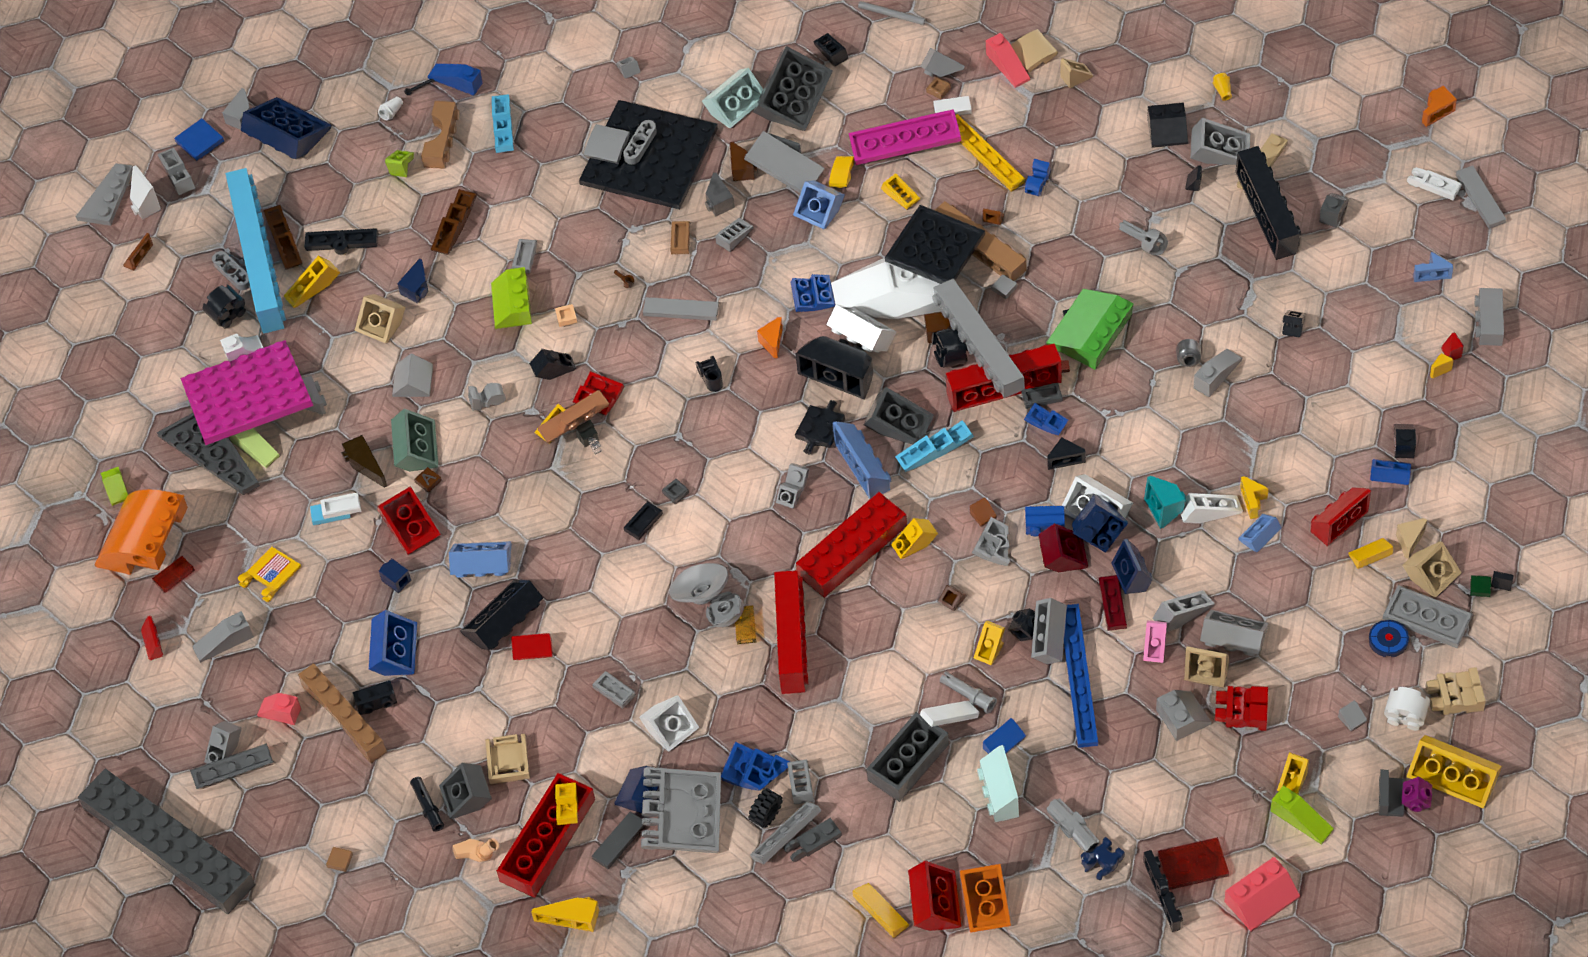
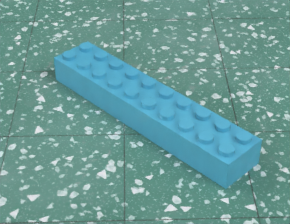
M247 168L225 173L254 306L262 332L264 334L284 329L283 321H286V316L282 308L281 296H279L278 282H275L277 276L275 269L272 268L274 263L272 255L269 254L270 245L268 240H266L267 232L260 210L261 205L259 199H256L258 198V192L253 176L248 174Z

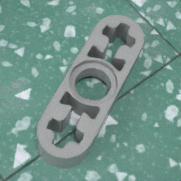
M643 121L623 152L626 163L636 164L642 158L656 135V125L653 121ZM638 140H644V141H645V142H644L643 144H641V145H637V144L635 143V142L638 141Z
M219 251L212 256L214 267L238 290L250 288L247 272L226 252ZM231 268L236 269L234 273H227V271Z

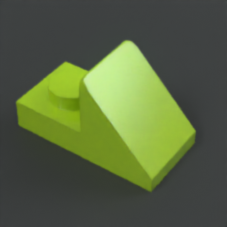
M396 150L385 159V163L390 175L407 177L408 163L414 159V152Z
M119 467L102 472V481L111 505L124 502L128 492Z

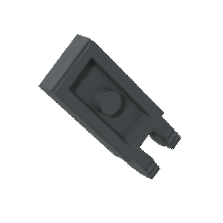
M830 817L796 839L784 845L783 849L788 853L800 846L801 849L790 856V859L796 862L840 838L842 833Z

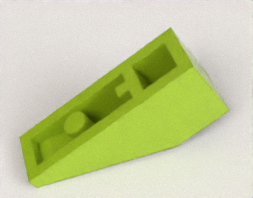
M1284 785L1271 800L1272 813L1321 845L1334 830L1301 796Z

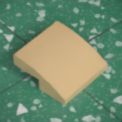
M1038 29L1022 36L1011 44L1023 67L1029 73L1042 62L1046 64L1058 54V51Z

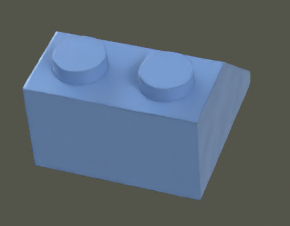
M815 180L805 181L793 215L817 227L826 229L839 212L845 194Z

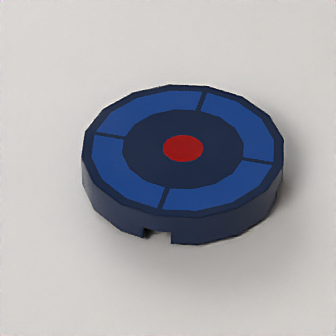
M1383 620L1374 624L1370 629L1369 645L1378 655L1397 657L1407 649L1409 642L1408 631L1399 622Z

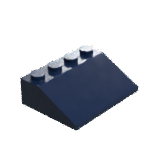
M276 97L243 112L241 131L261 141L263 144L275 148L276 151L288 155L292 159H298L306 155L331 129L332 125Z

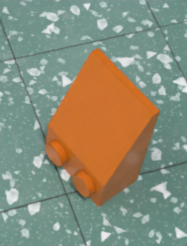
M1001 864L960 870L970 933L1011 926Z

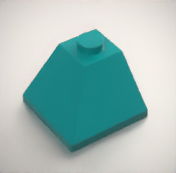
M1153 476L1147 477L1144 500L1161 529L1184 510L1186 496L1174 483Z

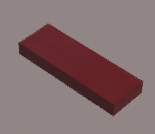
M1117 575L1099 577L1107 631L1127 629L1121 588Z

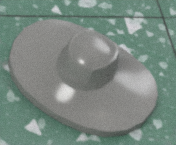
M714 563L692 566L676 577L670 587V597L679 602H693L698 605L706 604L723 590L728 581V571L724 566Z

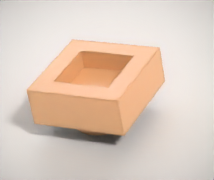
M573 304L555 308L559 327L577 323Z

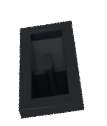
M1061 437L1047 456L1048 470L1086 463L1085 449Z

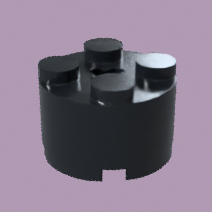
M221 285L215 288L207 296V304L204 303L202 307L203 311L218 326L224 329L230 327L236 317L240 318L246 312L244 308L245 300L230 285H227V287Z
M951 327L932 333V345L936 344L934 355L940 367H950L968 361L966 351H968L965 342H961L957 330H953Z

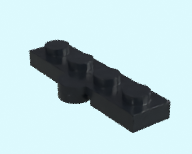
M378 229L305 232L304 247L306 251L334 249L338 255L347 253L351 248L378 247Z
M1152 850L1145 851L1143 862L1172 932L1179 931L1183 917L1181 911L1175 908V897L1172 891L1169 892L1166 875L1161 874L1158 856L1154 857Z

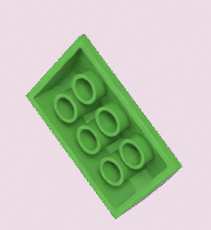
M1082 289L1046 342V345L1055 343L1057 351L1095 370L1132 316L1134 303L1118 295Z

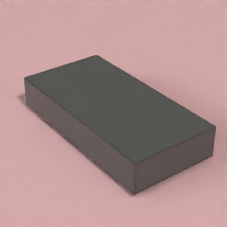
M1058 383L1021 391L1025 409L1032 408L1034 403L1043 406L1063 401Z

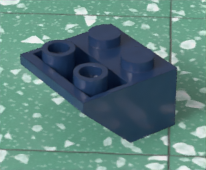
M1094 494L1073 521V534L1106 553L1127 526L1128 521L1110 503Z

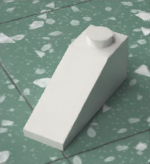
M1188 493L1184 510L1180 515L1184 523H1204L1241 514L1243 509L1236 495Z

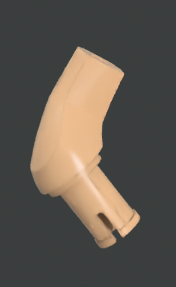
M494 838L489 839L486 843L469 839L452 847L456 859L470 858L477 862H485L491 859L492 853L499 848V843Z

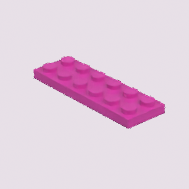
M954 109L848 133L856 165L961 141Z

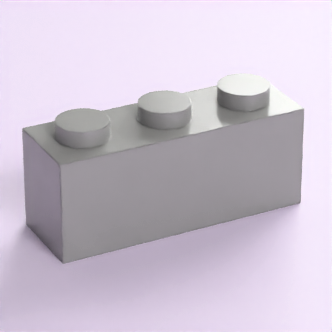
M1479 288V294L1475 295L1474 301L1475 307H1478V311H1475V322H1478V326L1475 329V337H1479V345L1502 346L1504 337L1503 289Z
M1053 598L1036 601L1031 658L1045 664L1062 662L1066 604Z

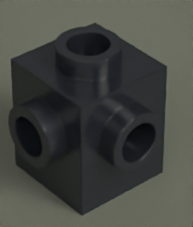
M1030 608L1017 611L1012 617L1013 620L1008 630L1020 641L1033 639L1035 611Z

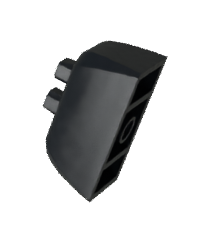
M821 336L808 341L795 353L799 375L865 400L873 378L872 358L864 351L862 346L855 345V347H852L844 339L840 338L837 341Z

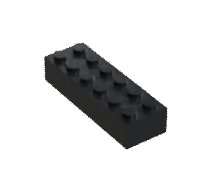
M1255 146L1237 153L1235 173L1275 259L1278 260L1297 254L1301 230L1294 223V215L1287 208V200L1280 193V185L1273 178V170L1266 163L1265 153L1261 152L1259 146Z

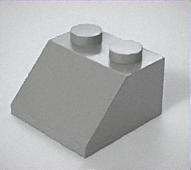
M1173 690L1157 698L1156 711L1176 741L1212 724L1191 691Z

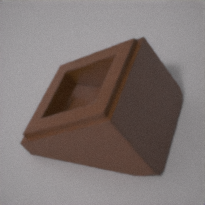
M946 585L937 602L955 611L965 599L966 594L951 585Z

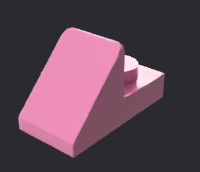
M1147 620L1143 661L1163 663L1167 622Z

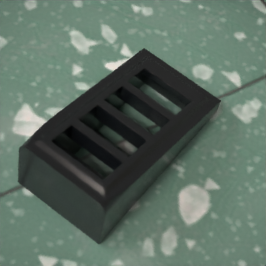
M829 33L813 41L814 45L833 66H837L848 59L846 48Z

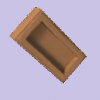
M672 221L671 254H689L690 221Z

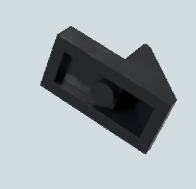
M1287 310L1283 317L1282 334L1300 337L1306 313Z

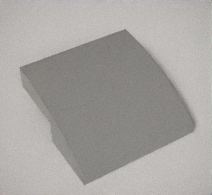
M596 124L591 132L583 155L619 164L630 132Z

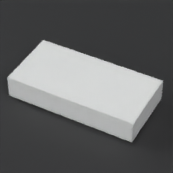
M969 96L933 101L935 113L954 109L955 115L972 114Z
M358 492L320 500L324 519L362 512Z

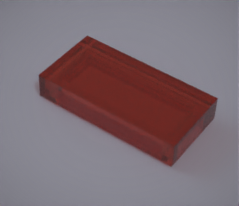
M181 556L155 575L152 580L163 593H166L194 572L195 569Z

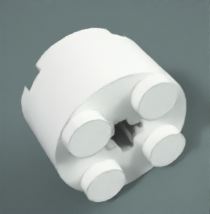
M1399 687L1398 690L1394 691V688H1392L1384 711V715L1388 718L1387 722L1394 726H1398L1400 723L1407 725V728L1411 730H1419V727L1424 724L1430 699L1427 696L1424 699L1421 697V692L1415 689Z

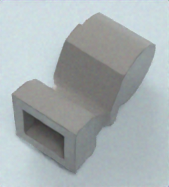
M499 383L487 384L480 393H478L476 387L468 386V398L472 411H480L484 407L488 408L491 404L499 405L506 399L502 385Z

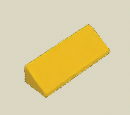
M869 883L852 891L853 897L893 938L909 927L904 918Z

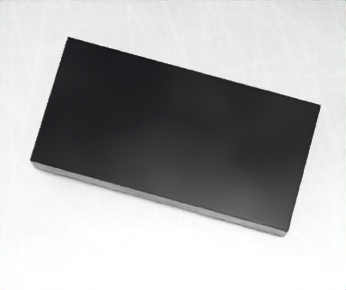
M647 501L623 527L624 531L640 540L662 516L663 511Z

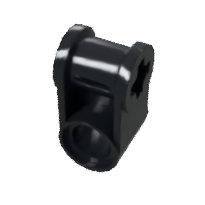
M712 355L710 359L695 362L697 371L707 389L711 392L720 391L723 388V380L715 357Z

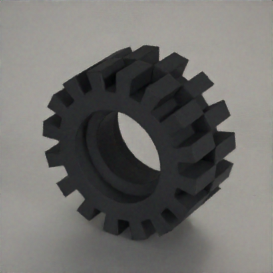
M769 788L762 790L758 798H755L754 805L751 806L750 815L748 816L749 820L762 828L768 827L772 820L774 821L776 814L778 815V810L781 809V804L783 803V797Z

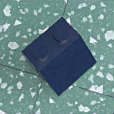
M1124 539L1111 564L1125 594L1146 592L1152 582V575L1148 571L1139 549L1128 539Z
M650 766L629 770L616 798L615 805L642 813L643 800H659V798L650 799L643 797L644 791H659V786L649 787L643 785V780L648 779L644 778V768Z

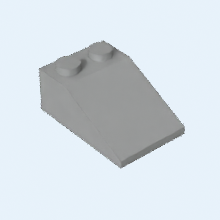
M1201 118L1192 128L1191 159L1206 164L1236 165L1237 153L1250 148V133L1205 118Z

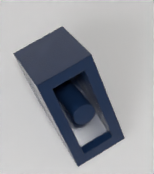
M420 258L397 283L400 295L417 304L428 293L425 268Z

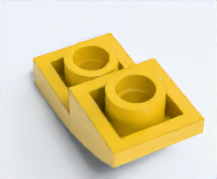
M836 156L830 174L829 187H847L851 179L850 171L855 163L854 156Z

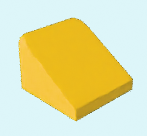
M1441 353L1431 366L1430 377L1435 378L1451 371L1453 359Z

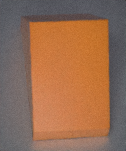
M777 317L757 330L758 342L774 358H778L783 331L782 317Z

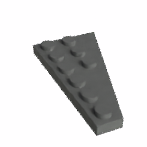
M194 413L157 432L159 438L242 495L260 486L258 480L228 437L205 445Z

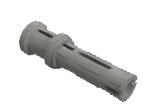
M947 671L940 678V683L968 698L972 705L981 707L985 713L989 714L994 709L997 698L986 695L982 689H974Z

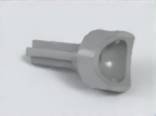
M1126 220L1120 222L1119 230L1141 241L1143 251L1151 255H1160L1166 250L1168 240L1161 231L1151 229L1146 232Z

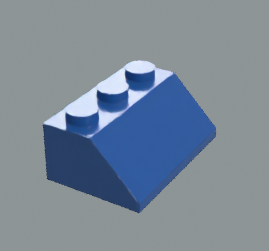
M384 610L372 618L368 670L384 676L414 674L417 622L388 610Z

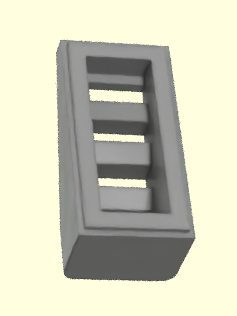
M738 218L715 236L716 244L731 252L753 229V226Z
M807 759L788 762L794 804L813 802L814 798ZM805 769V771L793 772V770ZM805 776H806V778L794 780V778H799V777H805ZM806 784H807V786L795 788V786H800V785H806Z

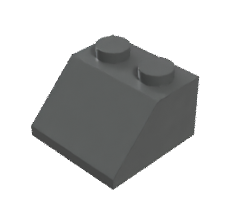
M461 763L439 785L450 819L481 810L492 799L481 765Z

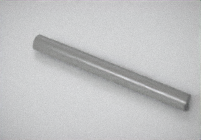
M862 1L858 4V8L920 25H925L926 22L925 18Z

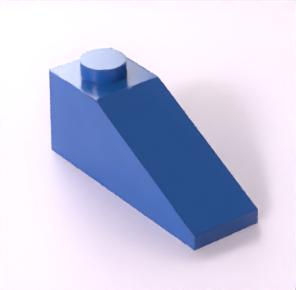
M436 63L428 75L429 79H434L439 83L473 96L482 85L481 70L466 64Z

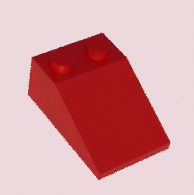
M411 486L377 506V510L408 555L441 535Z

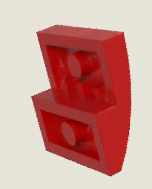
M590 371L584 385H580L572 402L576 404L599 390L608 401L609 406L598 413L606 416L618 400L625 386L620 382Z

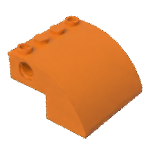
M152 489L138 490L130 493L121 506L95 562V567L131 575L135 565L160 570L166 557L163 545L173 523H181L188 508L184 495Z

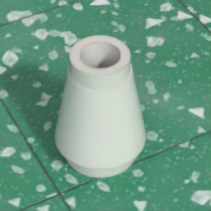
M396 96L380 105L378 109L379 116L383 120L392 119L403 105L402 99Z

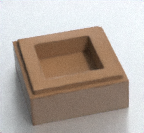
M935 77L926 88V92L942 99L951 89V84Z
M333 847L326 863L327 868L346 872L353 856L352 851Z

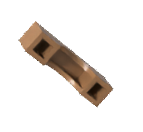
M435 101L431 115L434 126L440 128L441 133L435 139L424 143L421 158L424 168L445 169L446 162L450 160L449 149L453 147V134H456V120L460 118V110L457 109L456 102Z

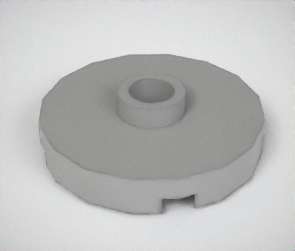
M721 593L711 600L709 607L707 606L706 617L715 627L730 626L742 615L744 603L736 593Z

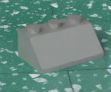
M1210 610L1204 619L1200 641L1205 642V645L1211 647L1219 645L1228 651L1240 650L1249 656L1259 655L1269 623Z

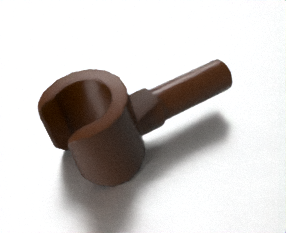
M618 270L614 271V274L623 281L625 288H629L627 281L634 284V277L632 275L625 276Z

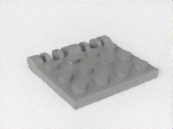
M654 767L644 768V778L648 779L643 780V785L649 787L659 786V791H644L643 797L650 799L659 798V800H643L642 815L645 817L658 816V818H643L642 824L646 826L658 825V831H642V837L644 838L641 839V848L718 853L721 773Z

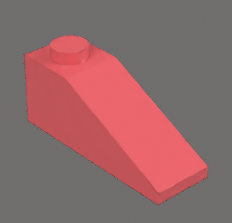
M1001 33L986 40V55L1015 88L1030 81L1029 75L1011 44Z

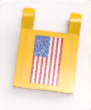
M271 547L247 572L239 575V585L246 588L252 578L267 586V588L262 590L261 595L265 602H270L275 593L301 567V564Z

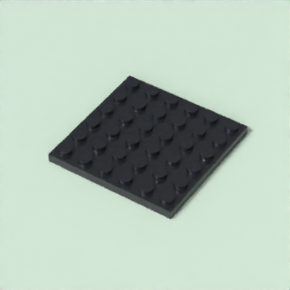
M618 100L606 127L629 131L630 135L627 145L640 124L645 120H651L655 123L656 135L640 161L636 164L631 165L625 162L623 154L625 149L622 151L619 164L589 158L579 179V184L680 210L718 130V124ZM638 140V141H636L635 143H636L637 145H641V144H643L645 141H644V140Z

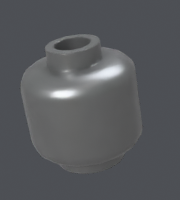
M1193 339L1180 341L1176 347L1178 362L1186 367L1198 364L1201 360L1199 343Z

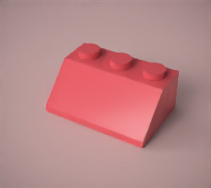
M1272 857L1225 890L1224 902L1252 932L1300 898V895L1288 871L1275 857Z

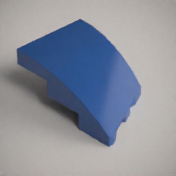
M735 742L721 772V780L742 788L760 791L788 768L787 763L790 761L778 755L773 757L756 748L752 750Z

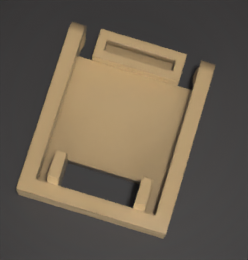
M517 734L494 737V747H491L490 739H485L490 784L530 779L525 734H521L522 743H518ZM518 770V772L499 775V772Z

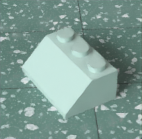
M749 68L740 69L704 98L702 102L714 118L728 128H731L755 108L763 88Z
M1001 745L980 760V768L977 769L979 780H983L985 785L982 786L984 798L989 799L987 804L989 815H993L995 822L1019 817L1018 795L1004 747Z

